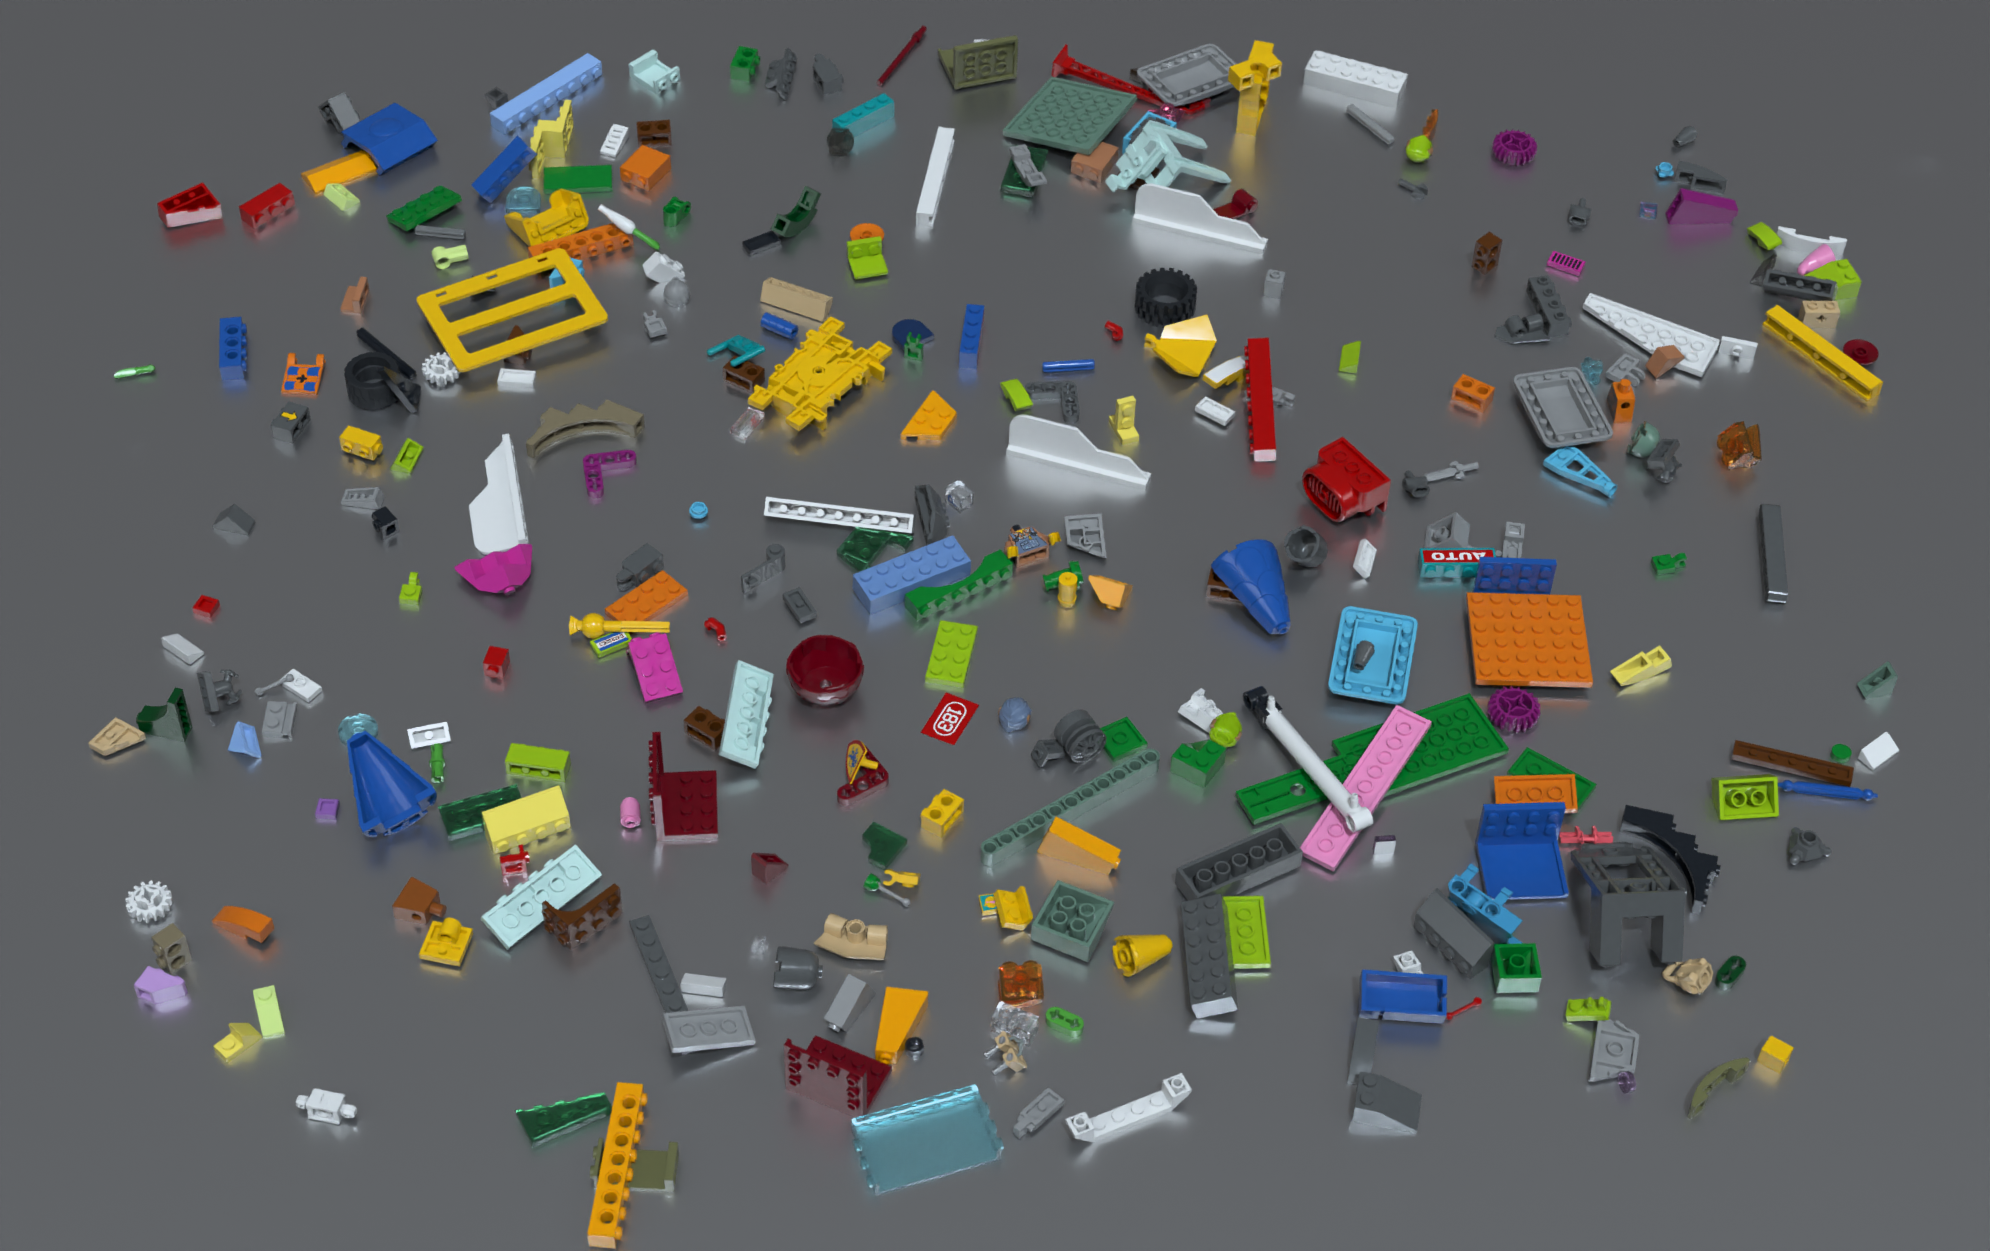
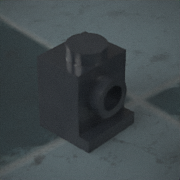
M386 506L373 512L372 519L374 521H372V524L376 531L381 532L383 540L400 532L398 519Z

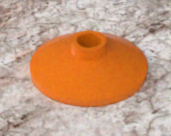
M871 223L859 224L852 228L850 232L851 241L878 236L881 237L882 241L884 239L882 228Z

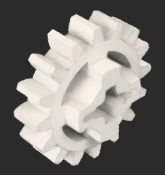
M439 352L436 354L437 356L430 355V359H425V363H422L423 376H425L426 381L430 380L431 384L437 382V385H440L443 382L447 385V381L454 382L453 378L458 379L459 374L462 373L456 369L446 352L443 355H440Z
M150 880L147 885L141 882V887L134 886V892L129 891V897L125 899L127 911L131 917H137L139 922L145 918L146 923L149 922L150 918L157 921V916L159 915L165 917L164 911H170L169 905H173L171 891L168 890L167 885L162 886L160 881L153 884L152 880Z

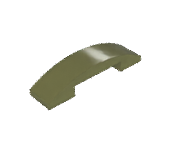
M1740 1058L1726 1062L1704 1077L1694 1093L1687 1117L1691 1120L1705 1108L1709 1097L1707 1094L1724 1079L1733 1084L1746 1073L1750 1060L1748 1058Z

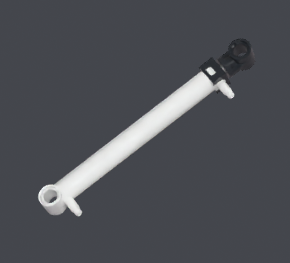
M1263 686L1244 692L1243 701L1247 709L1250 711L1255 709L1258 715V722L1265 730H1271L1345 818L1350 831L1357 832L1373 825V817L1369 809L1361 807L1358 803V794H1350L1284 717L1283 709L1275 701V697L1269 696Z

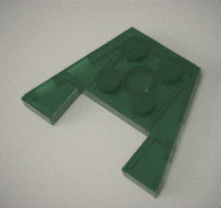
M855 527L837 549V556L851 568H855L860 572L871 568V564L887 545L905 552L912 544L913 536Z

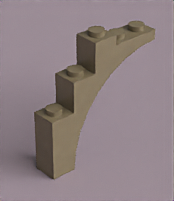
M606 400L597 410L578 403L574 409L570 410L569 414L549 407L540 417L541 426L538 427L535 434L526 442L527 455L535 458L542 450L553 443L583 433L610 432L636 438L645 427L644 414Z

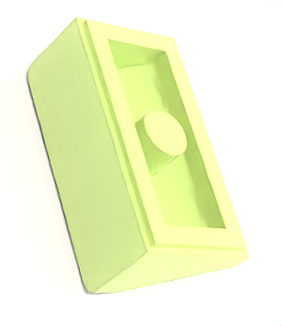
M334 183L326 185L324 196L342 211L360 202L343 185Z

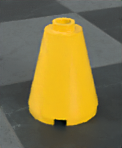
M1164 934L1120 935L1115 938L1114 941L1117 942L1113 946L1112 951L1117 968H1122L1125 972L1122 974L1130 977L1169 955L1173 945L1171 939Z

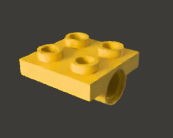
M445 918L443 923L432 921L419 952L420 959L460 967L473 936V928L461 926V923L454 918Z

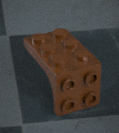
M614 883L583 907L574 911L558 910L545 900L542 902L544 928L548 933H553L563 946L566 945L573 950L578 945L585 943L589 937L601 931L605 925L612 920H616L623 913L620 887Z

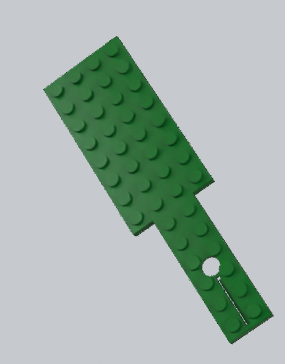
M1470 693L1413 712L1432 721L1431 727L1384 797L1508 754L1509 748ZM1384 723L1332 740V747L1338 756L1323 762L1342 784ZM1303 768L1240 789L1235 793V797L1253 825L1328 799ZM1296 786L1299 789H1305V794L1296 796L1291 793L1290 789Z

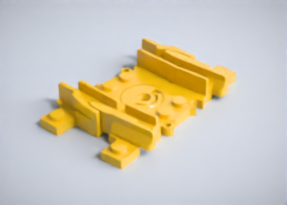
M830 316L819 327L818 332L813 329L806 332V341L800 342L801 350L794 348V353L784 362V366L782 364L775 365V372L769 377L767 389L758 385L754 386V393L748 398V404L762 411L770 404L774 409L786 416V424L798 431L810 423L824 430L827 423V408L834 406L833 399L840 401L841 396L852 388V383L855 385H867V380L871 376L880 381L884 380L885 367L880 365V363L892 354V348L877 341L868 350L863 347L854 350L853 341L839 335L845 329V323Z

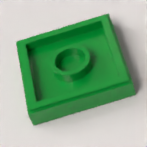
M1128 717L1100 728L1107 737L1103 749L1113 762L1148 746L1147 741Z

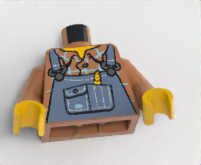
M1014 525L1010 529L1011 533L1008 535V541L1005 543L1004 554L1008 559L1013 558L1016 568L1048 558L1049 545L1053 546L1055 542H1061L1059 532H1052L1047 536L1037 531L1034 527L1030 526L1022 529L1020 525Z

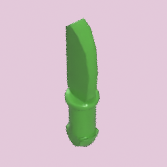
M149 364L148 366L122 369L115 373L114 378L152 373L155 371V366Z

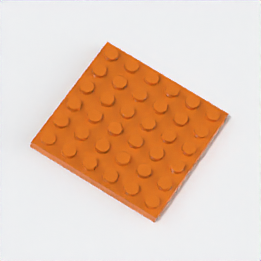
M1467 592L1466 604L1476 685L1592 688L1593 679L1581 595Z

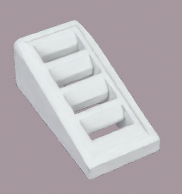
M613 124L600 150V154L616 157L629 138L628 128Z

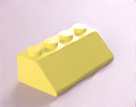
M559 785L482 812L485 837L494 855L518 847L520 844L525 845L571 828L569 813Z

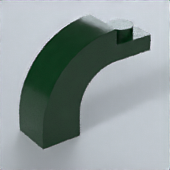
M805 186L794 209L786 215L777 214L771 230L784 237L798 235L815 217L818 211L815 207L821 193Z

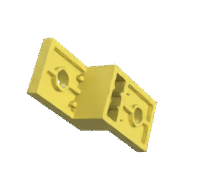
M564 100L563 106L560 107V117H557V121L538 120L537 126H534V137H531L530 146L537 155L529 162V171L532 172V178L539 179L545 157L565 158L574 127L571 100Z

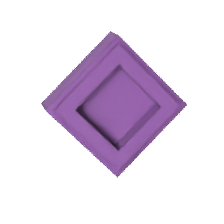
M319 798L315 812L316 819L336 820L340 806L339 799Z

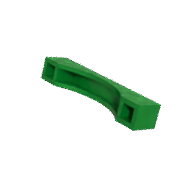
M1000 549L985 556L978 569L960 582L942 587L921 586L906 593L905 608L916 621L926 618L939 610H943L971 595H975L986 588L1009 579L1013 575V563Z

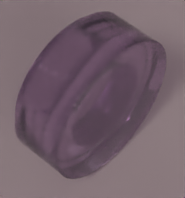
M1630 1071L1621 1072L1618 1080L1622 1092L1625 1094L1634 1092L1636 1089L1634 1075Z

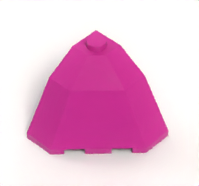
M518 544L506 552L493 551L481 559H467L454 568L455 571L480 591L509 595L514 593L515 589L520 587L530 576L532 545Z

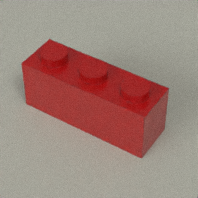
M281 183L276 184L239 206L241 220L253 229H256L294 206L293 192Z

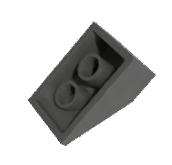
M1360 1072L1352 1122L1417 1133L1422 1095L1382 1075Z

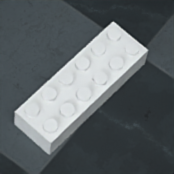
M1315 50L1305 68L1303 84L1397 108L1406 89L1408 74Z

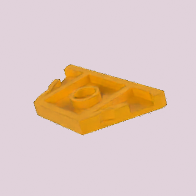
M932 390L901 432V439L906 440V437H918L917 440H941L957 418V412Z

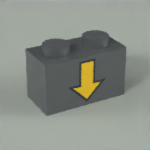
M289 401L271 423L273 438L293 444L311 420L309 408Z

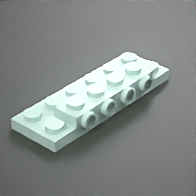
M740 660L736 662L720 745V756L754 769L758 766L760 753L764 748L762 740L767 731L765 723L770 714L767 711L772 702L770 693L773 673Z
M576 844L556 860L550 859L540 872L537 870L528 877L526 883L523 884L521 882L516 885L512 890L513 893L509 896L503 895L496 902L497 905L481 917L482 922L507 950L544 922L542 902L546 900L554 908L560 910L602 877L601 872Z

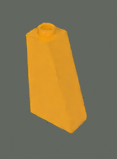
M1055 817L1037 850L1040 854L1106 875L1110 873L1112 868L1116 870L1121 861L1118 858L1121 852L1120 849L1058 817Z
M886 987L875 1048V1060L885 1064L898 1063L905 1050L907 1039L912 1037L928 1007V991Z

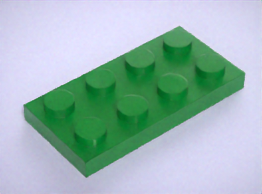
M437 186L432 191L420 195L414 201L407 202L405 206L393 210L386 217L388 222L408 231L461 202L462 199L459 194L443 186Z

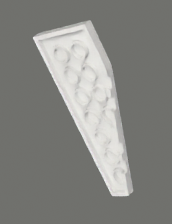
M1592 293L1588 295L1583 304L1584 310L1652 355L1657 347L1674 345L1685 357L1674 367L1699 377L1703 376L1721 343L1719 339Z

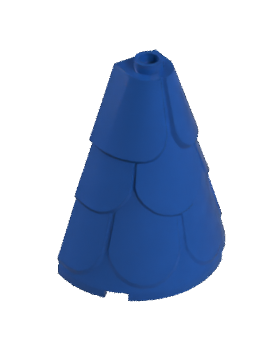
M1262 539L1245 541L1237 544L1236 549L1231 552L1226 550L1213 561L1211 567L1269 634H1285L1289 630L1291 621L1288 597L1285 594L1278 552L1273 543Z
M358 732L347 740L349 767L353 777L359 826L366 836L377 837V834L380 833L384 836L394 834L411 826L428 813L427 807L429 805L433 806L437 799V793L429 782L413 771L408 764L395 756L391 749L368 732Z

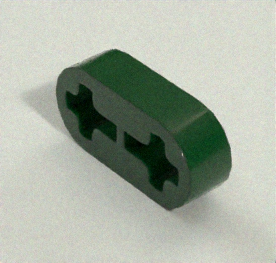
M1731 956L1718 970L1715 977L1716 986L1722 990L1732 988L1745 971V960L1739 956ZM1726 976H1729V979H1726L1725 981L1722 980Z

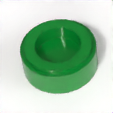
M1836 744L1832 747L1830 756L1838 763H1846L1850 760L1852 751L1844 744Z

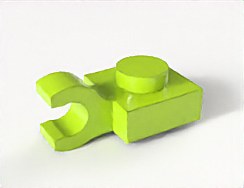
M410 572L409 584L402 585L399 596L400 604L419 605L422 586H418L420 581L418 579V572Z

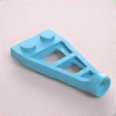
M1574 446L1560 447L1544 460L1543 466L1556 474L1599 490L1607 497L1613 496L1617 490V485L1611 482L1612 480ZM1576 460L1584 468L1576 472L1568 469L1567 466ZM1591 471L1597 478L1592 480L1584 477V475Z

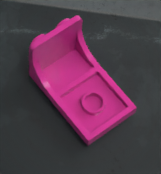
M657 632L649 635V638L642 639V637L631 639V642L627 645L626 654L630 655L633 661L644 702L648 703L683 694L666 633L661 634Z

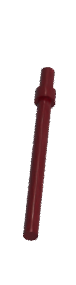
M921 26L917 32H914L908 44L876 81L878 86L883 85L913 46L920 42L922 35L927 30L925 26Z

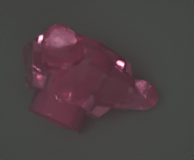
M1164 103L1159 109L1149 110V112L1174 121L1177 124L1185 113L1183 109H1175L1171 103Z

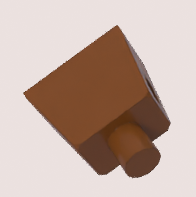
M414 877L409 879L392 905L395 919L419 924H427L433 915L442 918L447 909L445 905L440 904L439 892Z

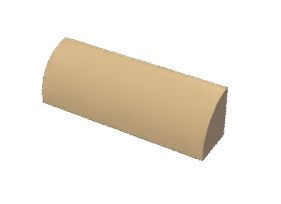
M770 277L763 282L760 301L823 322L830 312L833 297Z

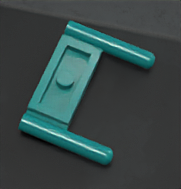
M740 335L707 350L709 356L726 348L740 354L741 356L730 361L732 367L765 352L763 345L760 346V344Z

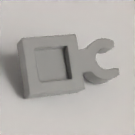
M655 310L652 311V316H648L646 312L643 313L645 328L650 338L667 334V328L662 318H657Z

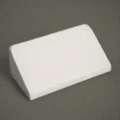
M172 634L161 638L164 648L189 665L204 655L201 649L179 634Z
M447 722L407 729L411 749L451 741Z
M1885 732L1860 751L1858 759L1871 770H1875L1897 754L1899 749L1889 733Z
M685 973L680 984L681 992L723 997L727 978Z

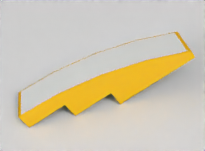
M1245 355L1238 356L1214 367L1203 375V381L1215 389L1222 384L1229 385L1234 380L1240 382L1246 377V373H1249V370H1245V360H1248V357H1245Z

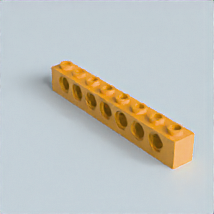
M617 1082L587 1233L588 1243L591 1247L616 1249L617 1240L622 1238V1226L620 1224L621 1220L624 1221L626 1217L624 1203L629 1200L630 1188H628V1182L633 1180V1168L631 1166L632 1162L635 1163L637 1159L635 1145L640 1142L641 1131L638 1129L639 1125H643L644 1112H642V1108L647 1105L648 1094L644 1093L643 1084Z

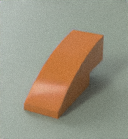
M224 906L212 920L213 924L245 940L250 937L260 943L274 930L272 918L253 910L236 906Z

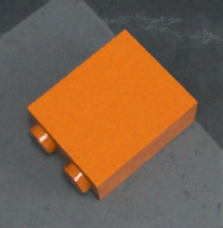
M641 145L620 166L621 180L650 191L671 170L670 155Z

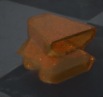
M1744 421L1736 422L1718 435L1717 447L1723 451L1721 460L1724 465H1727L1729 470L1739 467L1753 468L1762 461L1758 424L1746 428Z
M1029 960L1024 962L1023 965H1017L1014 962L1008 961L1003 963L1002 966H998V991L1001 1014H1007L1042 1003L1044 988L1041 964Z

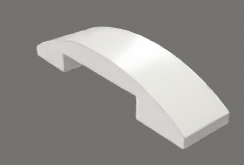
M1778 226L1777 235L1782 240L1781 245L1791 250L1810 254L1820 245L1826 244L1831 248L1834 255H1841L1844 252L1847 239L1830 236L1829 240L1795 234L1796 229Z

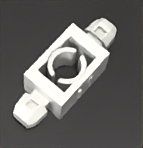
M313 1088L310 1096L299 1095L296 1099V1106L298 1108L307 1109L308 1119L340 1125L343 1116L344 1118H355L357 1114V1107L355 1105L346 1104L345 1094Z

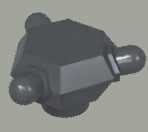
M1797 827L1791 830L1792 836L1790 837L1789 852L1792 856L1789 861L1792 865H1796L1799 861L1807 862L1822 856L1831 855L1832 850L1822 843L1815 832L1811 830L1803 832Z

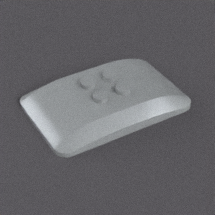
M1206 44L1141 67L1137 70V76L1168 106L1175 107L1205 99L1234 87L1228 81L1229 67L1236 65V63L1217 45Z
M1566 367L1519 374L1514 377L1513 384L1537 434L1547 447L1558 448L1605 441L1612 438L1613 430L1580 369Z

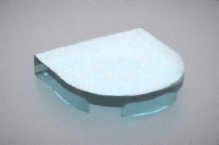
M518 187L508 193L506 214L511 212H518L520 214L540 213L541 195L536 189L532 187Z

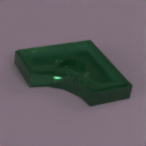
M873 822L862 835V839L868 843L871 849L868 862L883 870L887 869L907 844L906 838L876 822Z

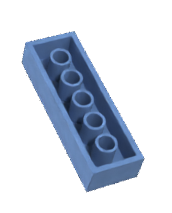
M952 535L853 574L852 589L868 613L872 615L905 602V594L918 587H942L970 576L971 560Z

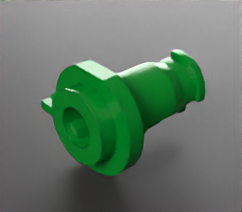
M1069 561V568L1053 572L1049 575H1043L1046 591L1058 589L1059 576L1065 572H1071L1077 576V590H1081L1080 585L1084 584L1079 562Z

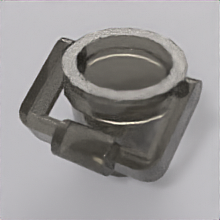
M831 129L827 136L830 154L847 156V153L852 150L854 136L849 132L850 129Z

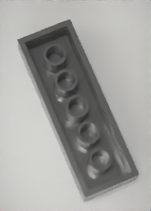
M1282 823L1178 867L1176 869L1175 884L1187 901L1216 894L1235 896L1300 867L1303 851Z
M1216 894L1181 902L1190 1005L1197 1019L1237 1011L1238 1003L1228 907L1222 895Z

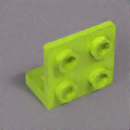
M880 236L847 241V259L854 279L888 274V269L882 255V240Z

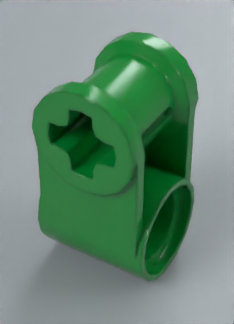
M674 196L663 207L664 225L667 227L677 226L689 214L691 203L689 201H681L678 197Z

